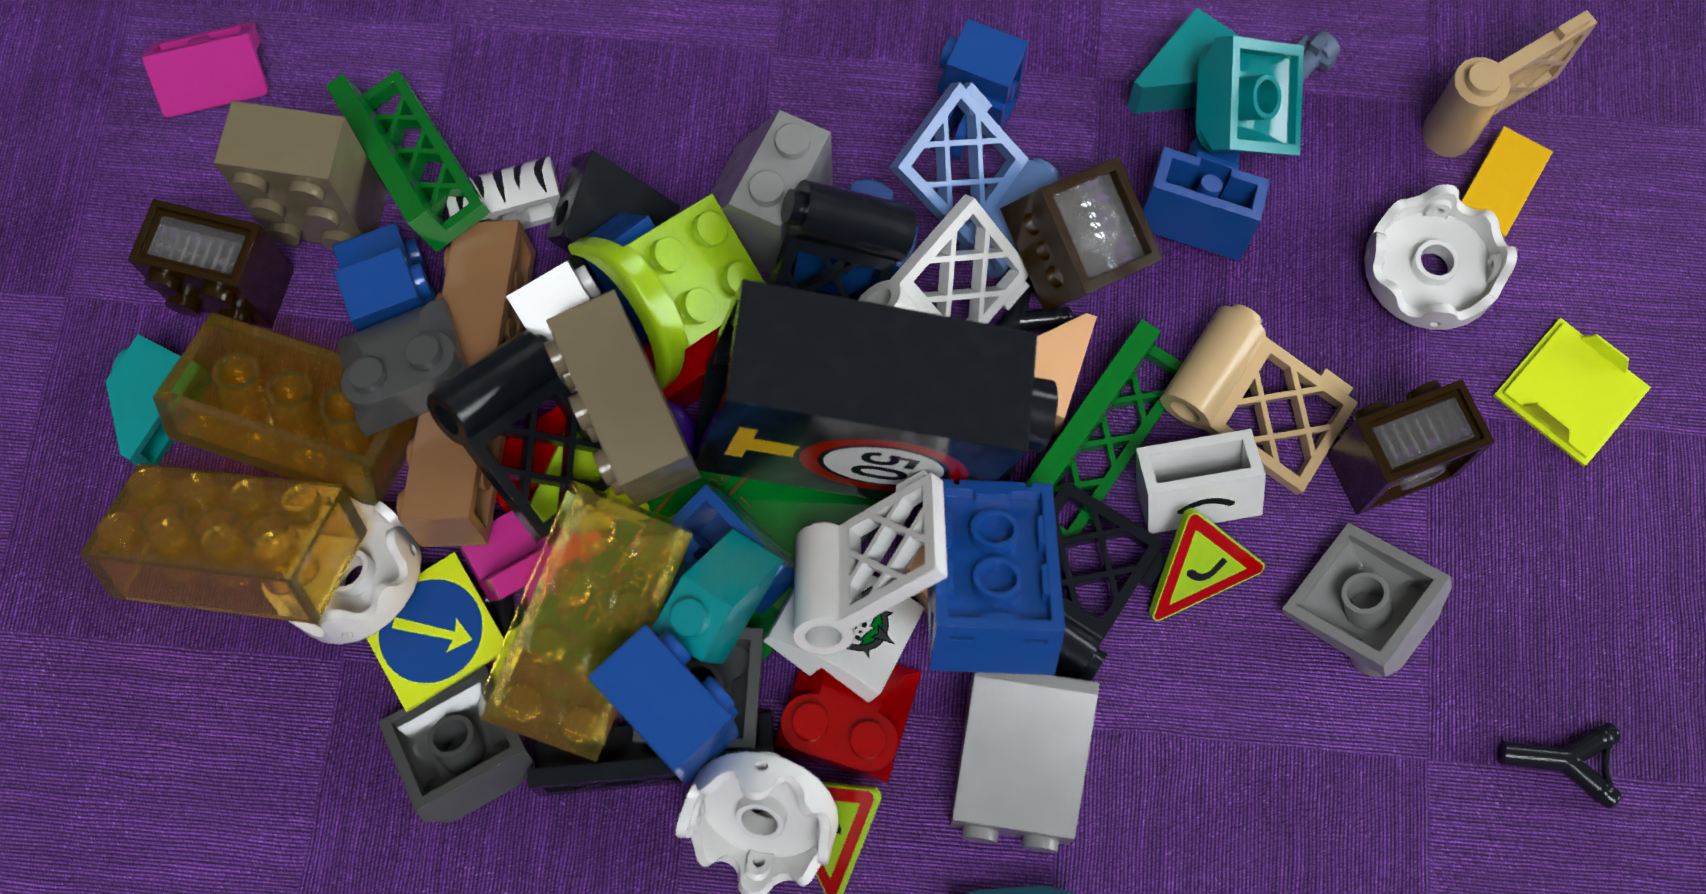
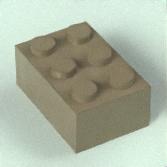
M231 101L214 164L247 207L250 214H252L273 241L285 245H298L300 241L320 243L323 247L333 251L332 245L379 228L387 191L345 117Z
M614 290L609 291L547 319L546 322L554 339L544 343L546 351L559 377L563 376L570 390L576 388L578 392L568 397L569 403L582 430H587L593 443L600 442L602 448L592 452L606 485H611L616 496L625 493L637 507L701 478L634 326Z

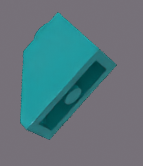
M1197 7L1134 81L1127 108L1135 114L1196 108L1197 63L1202 50L1217 37L1239 35Z
M137 334L129 347L123 349L117 355L112 365V372L105 381L120 455L140 471L152 476L214 383L195 363Z
M732 529L682 575L651 630L660 636L667 630L690 655L701 662L724 664L785 560L737 530Z

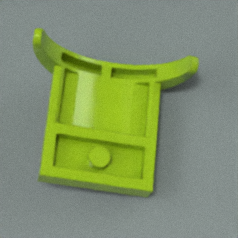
M713 194L699 200L625 246L598 237L581 238L568 245L571 255L580 256L601 269L616 284L631 304L649 339L654 355L655 375L662 390L670 386L679 376L683 367L685 349L722 325L742 279L765 283Z

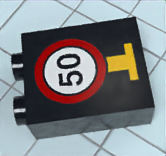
M742 279L705 362L692 457L698 470L703 472L880 501L896 492V485L922 470H925L927 473L932 472L940 479H953V484H959V480L1008 482L1016 462L1028 450L1042 452L1047 447L1056 421L1058 389L1054 380L1034 377L1037 333ZM923 502L916 506L923 507Z

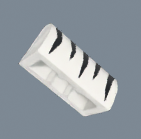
M550 156L469 178L491 212L479 222L519 220L524 229L552 222L561 192ZM448 196L446 203L449 216H453L469 204L465 197Z

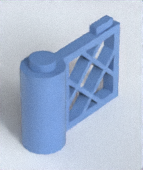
M961 82L951 83L889 168L940 222L953 208L952 187L970 185L971 197L977 200L1019 253L1000 208L1042 187L1059 181L1060 175L1049 162L1040 158L1028 159L987 113L992 104L972 82H966L964 85ZM956 105L966 115L968 139L949 140L948 115ZM935 135V141H930ZM992 144L1006 159L992 178H984L982 145ZM951 146H968L970 179H951ZM935 147L937 181L926 182L912 165L924 148ZM932 188H938V194ZM970 218L957 232V240L960 242L958 246L959 251L974 250L976 225ZM1002 258L988 259L987 275L996 278L1003 277L1009 269ZM968 260L967 262L973 266V260Z

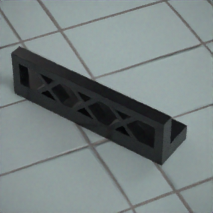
M771 712L758 713L755 748L742 750L724 749L716 758L729 753L746 751H768L775 753ZM631 725L534 734L535 769H527L528 788L540 797L682 784L683 782L648 744L634 743L632 741L634 728Z

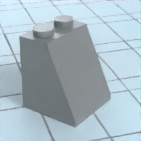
M782 110L776 112L736 145L710 193L714 195L755 267L769 274H772L788 230L787 224L781 221V207L787 191L791 188L795 189L802 180L833 186L831 132Z
M973 672L968 690L950 827L962 828L961 838L975 842L996 844L998 843L999 834L1023 838L1022 848L1046 853H1058L1059 844L1069 845L1075 840L1099 683L1052 675Z

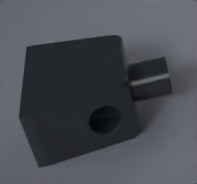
M594 150L575 156L571 163L548 231V239L569 252L568 245L578 239L585 238L618 213L649 215L656 227L675 216L681 206ZM569 254L566 261L569 260L574 269L585 265L592 278L595 279L596 276L586 259Z

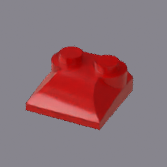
M896 663L881 694L868 703L822 668L811 676L799 669L789 702L782 713L781 726L774 744L775 750L888 785L922 671Z

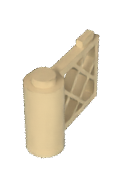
M1586 10L1499 63L1486 57H1474L1465 60L1456 69L1424 121L1422 138L1426 146L1435 154L1443 157H1458L1465 154L1473 146L1495 114L1557 78L1598 22Z
M1234 304L1232 307H1218L1160 398L1161 404L1172 416L1184 424L1204 429L1211 435L1234 432L1235 430L1226 425L1235 409L1254 405L1261 435L1255 436L1254 439L1256 445L1263 444L1264 451L1259 447L1257 448L1265 473L1294 494L1303 493L1358 403L1349 396L1353 387L1328 369L1322 370L1320 374L1316 373L1267 338L1265 329L1261 325V317L1249 307L1241 304ZM1267 359L1284 370L1288 391L1264 395L1259 371ZM1300 383L1305 385L1307 388L1301 389ZM1250 387L1252 397L1243 398ZM1319 395L1336 408L1327 425L1310 427L1303 397ZM1290 399L1297 430L1273 433L1266 403ZM1320 434L1314 444L1312 435ZM1299 437L1304 462L1297 474L1280 463L1275 441Z

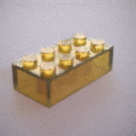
M211 312L153 396L167 438L330 492L348 495L355 500L373 506L378 501L382 502L407 458V445L409 440L415 437L418 416L366 437L358 427L352 405L341 389L343 370L338 352Z
M138 464L83 547L80 555L111 598L318 624L368 530L343 485Z
M572 480L478 700L480 720L597 762L618 711L594 686L588 676L645 624L651 630L659 616L693 533L682 523Z

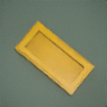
M1504 126L1462 197L1461 202L1476 210L1488 209L1494 212L1498 218L1504 239L1553 151Z

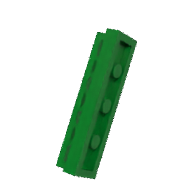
M398 69L364 94L343 73L325 85L341 113L348 121L360 145L407 224L436 252L491 213L410 84ZM400 92L401 97L394 115L377 113L376 109ZM406 129H422L415 148H399ZM426 162H443L437 182H420ZM448 196L465 197L469 204L444 222L441 216Z
M1141 319L1026 483V487H1031V483H1053V494L1056 496L1063 486L1059 484L1069 471L1071 484L1082 491L1095 490L1092 497L1101 503L1136 454V448H1140L1166 410L1160 401L1165 390L1141 394L1137 372L1147 359L1174 377L1183 363L1155 345L1161 332L1159 329ZM1130 384L1132 395L1121 397ZM1156 402L1148 415H1146L1144 404ZM1135 406L1139 423L1137 431L1134 434L1111 437L1107 421L1109 412L1112 409ZM1100 427L1102 439L1090 441ZM1126 446L1116 460L1114 447ZM1105 449L1109 467L1105 477L1080 482L1076 464L1079 455L1084 452ZM1077 507L1078 516L1069 529L1066 530L1060 526L1062 537L1067 538L1080 535L1090 520L1089 514Z

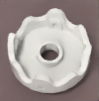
M1443 184L1435 186L1421 195L1400 199L1388 209L1367 242L1364 258L1365 271L1373 294L1381 305L1396 318L1412 326L1428 330H1449L1467 325L1481 317L1497 300L1514 270L1517 262L1516 247L1508 246L1504 241L1498 218L1494 212L1488 209L1476 210L1466 206L1460 201L1459 190L1455 186ZM1424 254H1435L1441 257L1447 265V274L1434 275L1429 273L1422 265L1421 256Z
M333 493L323 499L324 514L319 520L310 525L298 527L291 532L289 543L292 548V559L289 567L286 570L282 568L270 569L266 572L265 583L272 596L279 602L286 614V619L310 637L323 643L343 645L358 642L377 633L398 615L414 592L420 575L422 557L420 545L399 522L397 514L383 502L378 501L376 505H368L348 495ZM357 566H363L359 577L351 584L345 586L349 573Z
M768 751L729 753L710 761L700 769L694 778L677 822L676 836L678 838L691 837L695 856L700 865L709 867L715 862L722 861L734 867L738 876V890L741 894H768L776 884L783 881H794L799 886H806L812 881L821 864L828 865L839 825L837 806L831 793L817 777L804 767L786 758H782L778 754ZM751 809H761L769 813L761 812L756 814Z

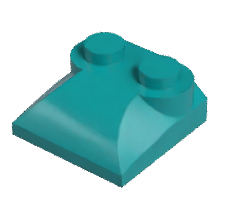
M1225 36L1215 38L1212 43L1202 50L1197 63L1195 132L1205 150L1211 153L1236 152L1300 156L1304 46L1240 36Z

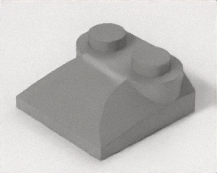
M1348 523L1288 600L1282 611L1285 616L1348 655L1352 665L1361 673L1372 677H1387L1403 667L1435 624L1452 589V581L1450 575Z

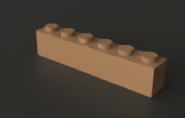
M519 220L477 222L454 239L451 246L445 249L444 268L446 274L442 292L437 294L435 300L444 298L448 304L468 367L524 330L523 323L506 297L532 281L536 251ZM430 411L419 415L415 437L410 439L407 445L406 456L409 469L405 490H401L397 497L396 510L399 522L421 547L489 545L497 496L496 489L464 447L453 442L442 432L432 418ZM499 435L485 446L499 465L502 466L506 436Z

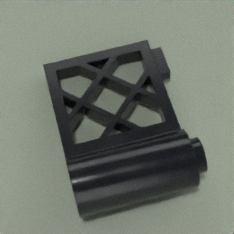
M809 180L800 181L795 189L791 188L787 191L783 199L781 221L787 224L788 230L768 284L785 287L788 281L790 288L812 292L834 280L842 297L858 300L871 286L881 281L890 280L896 263L902 261L908 255L917 229L915 208L908 204ZM798 251L821 256L827 267L797 284L790 273ZM829 258H830V259H834V260H839V261L836 262V263H834V264H832V263L830 262ZM860 265L874 268L875 271L870 284L848 295L839 277Z
M524 330L428 395L427 406L432 418L442 432L453 442L464 447L537 543L611 485L607 486L603 477L595 483L572 479L575 449L594 452L601 449L602 446L599 441L593 443L587 430L583 431L568 400V397L572 396V394L558 377L546 351L544 343L549 340L541 334L534 335ZM551 397L566 416L565 436L536 431L538 406ZM526 416L525 429L512 426ZM576 432L579 433L582 439L576 438ZM499 435L522 439L523 448L520 469L500 466L485 445ZM535 442L563 447L561 476L532 472ZM511 479L519 480L518 488ZM530 482L559 487L557 512L544 522L528 503ZM571 489L583 491L570 501Z
M1066 481L1054 498L1059 563L1063 575L1061 586L1062 590L1066 589L1068 599L1062 596L1065 635L1055 676L1092 681L1108 655L1098 648L1138 584L1140 583L1150 589L1164 567L1167 557L1159 553L1165 543L1163 540ZM1067 501L1089 514L1093 533L1067 538L1062 537L1058 515ZM1101 522L1111 527L1112 529L1103 531ZM1127 537L1146 549L1137 565L1112 569L1105 541ZM1096 542L1103 572L1072 577L1065 548ZM1129 577L1118 593L1115 579ZM1106 581L1111 606L1102 620L1080 608L1075 587Z

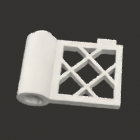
M965 194L890 280L881 281L871 286L858 300L950 317L952 301L970 299L969 317L966 320L988 324L1001 308L1009 311L1029 288L1028 283L1025 281L1029 274L1019 253L974 197ZM970 218L976 225L974 250L956 251L957 232ZM1002 258L1010 270L996 286L986 287L988 259ZM973 260L971 288L953 290L955 261ZM930 263H940L938 291L922 292L914 283L915 279ZM932 302H937V308L932 304Z
M922 470L896 485V492L844 523L837 525L830 521H819L804 527L797 533L795 539L793 638L796 645L809 653L820 655L835 654L843 651L853 642L854 627L948 577L943 480L932 472L927 473L925 470ZM923 502V507L911 527H904L903 524L913 508ZM880 526L862 555L861 537ZM897 534L903 536V540L887 566L881 564V560ZM923 545L925 548V564L904 575L917 551ZM875 571L881 573L870 594L862 598V591Z

